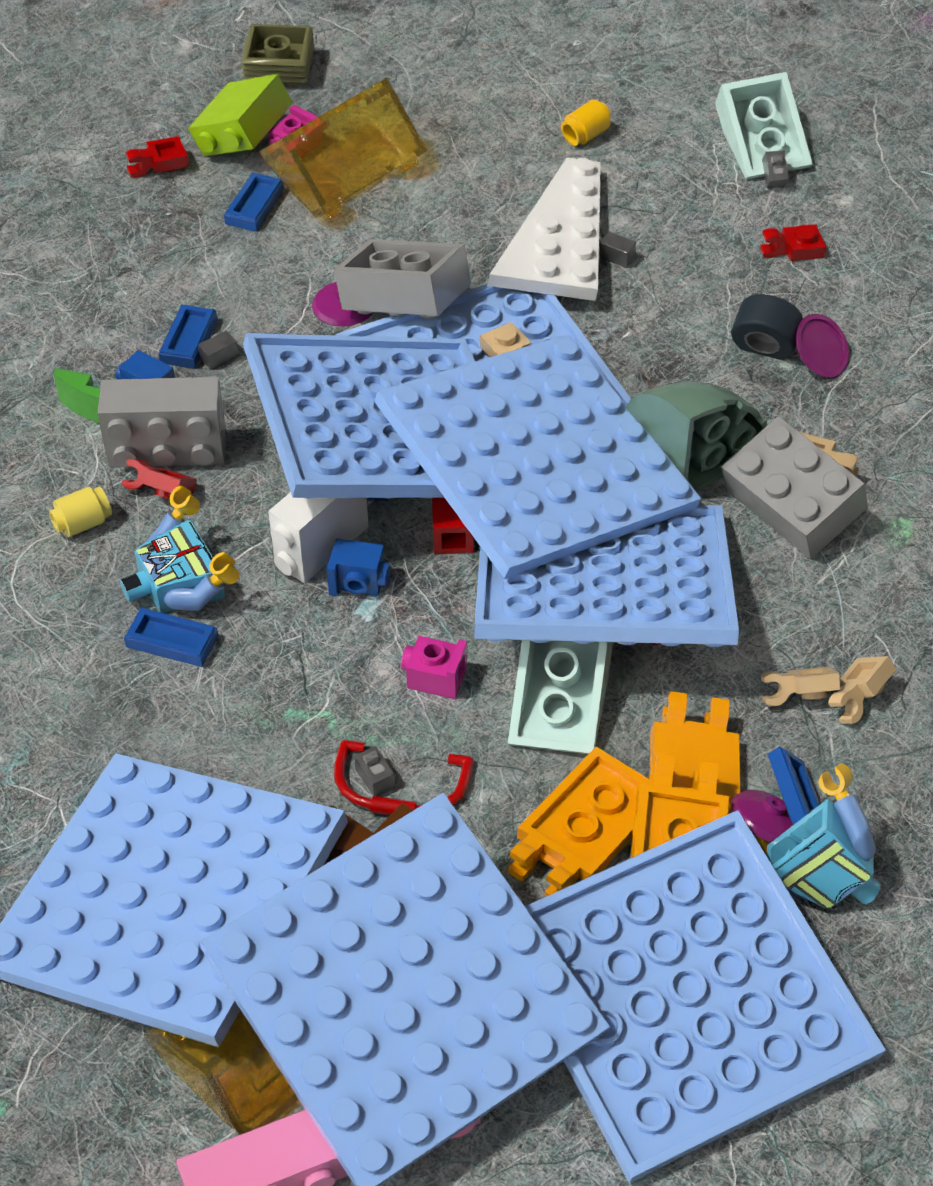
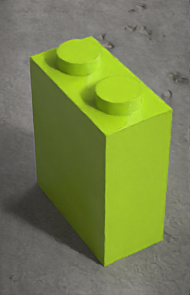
M278 74L229 82L188 127V130L204 157L254 149L291 106L293 101Z

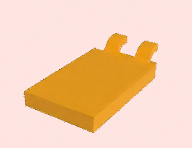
M670 691L668 706H664L662 710V722L654 721L650 730V765L652 762H655L657 753L674 755L675 766L672 785L693 789L694 771L696 769L699 770L700 762L705 760L719 763L716 794L729 796L728 814L732 813L731 800L733 796L740 793L739 734L726 732L729 718V700L712 697L710 712L705 713L704 723L685 721L687 693Z
M595 747L518 827L517 838L521 842L510 851V857L515 861L508 867V873L523 882L534 869L538 859L553 868L546 878V881L551 884L544 893V897H547L575 884L578 878L584 880L602 872L632 839L637 787L640 782L650 783L649 779L600 748Z
M657 753L655 762H652L650 765V783L640 782L637 787L631 858L728 815L729 796L716 794L719 763L702 760L699 770L696 769L694 771L692 789L672 785L675 756Z

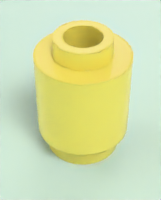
M88 486L53 500L54 509L49 511V516L55 530L58 533L64 531L68 537L103 524L105 518L112 516L110 503L100 486L94 489Z

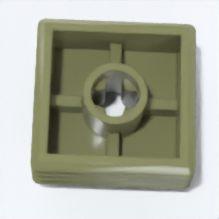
M251 24L248 29L241 59L243 80L278 74L281 81L289 86L306 83L314 50L313 27Z

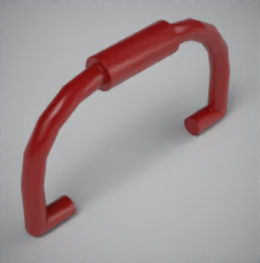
M349 740L340 742L334 764V781L341 795L351 803L370 809V812L373 814L388 816L401 803H404L413 810L422 806L417 805L416 801L373 796L371 799L356 793L349 787L345 779V764L349 751L364 752L366 743ZM449 754L448 764L462 766L459 782L454 792L447 797L453 806L463 798L469 786L474 763L473 758L470 756Z

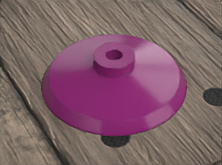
M337 282L323 287L312 301V310L316 317L324 323L333 326H353L364 322L373 314H359L355 310H342Z
M810 314L800 322L796 334V347L801 360L807 368L820 376L830 378L840 375L845 370L849 360V347L843 331L832 319L825 315Z
M746 790L736 794L731 800L732 812L738 810L751 832L763 840L772 842L793 826L785 802L775 795L760 790Z

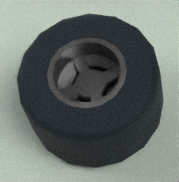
M766 294L751 295L741 303L731 329V336L733 342L741 350L784 360L792 356L796 348L797 329L803 320V316L787 300Z

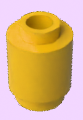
M591 99L565 117V121L561 123L562 135L573 146H577L580 143L582 145L588 143L610 127V110L604 103Z

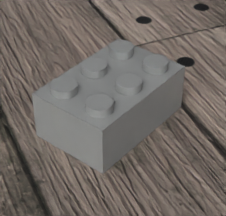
M369 239L334 269L342 310H355L359 314L383 312L389 313L390 316L411 314L420 315L425 319L440 316L471 285L465 244Z
M219 377L101 380L97 414L109 468L132 467L126 465L127 460L130 459L144 460L151 466L224 465L226 424Z
M777 416L721 466L727 491L810 560L868 508L865 483L780 416Z

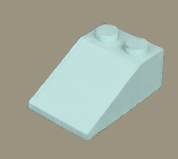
M787 72L721 85L715 105L723 133L746 180L765 176L762 159L765 152L785 151L788 172L812 167V159Z
M522 640L508 745L589 754L596 747L608 683L613 642L579 644L574 641L535 643L530 640Z

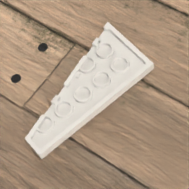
M586 158L565 159L489 274L488 286L596 301L599 267L600 162L591 161Z

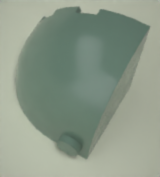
M683 381L660 385L636 395L626 406L627 411L655 440L696 492L724 477L721 466L768 425L766 420L760 416L759 411L741 396L726 388L705 382Z

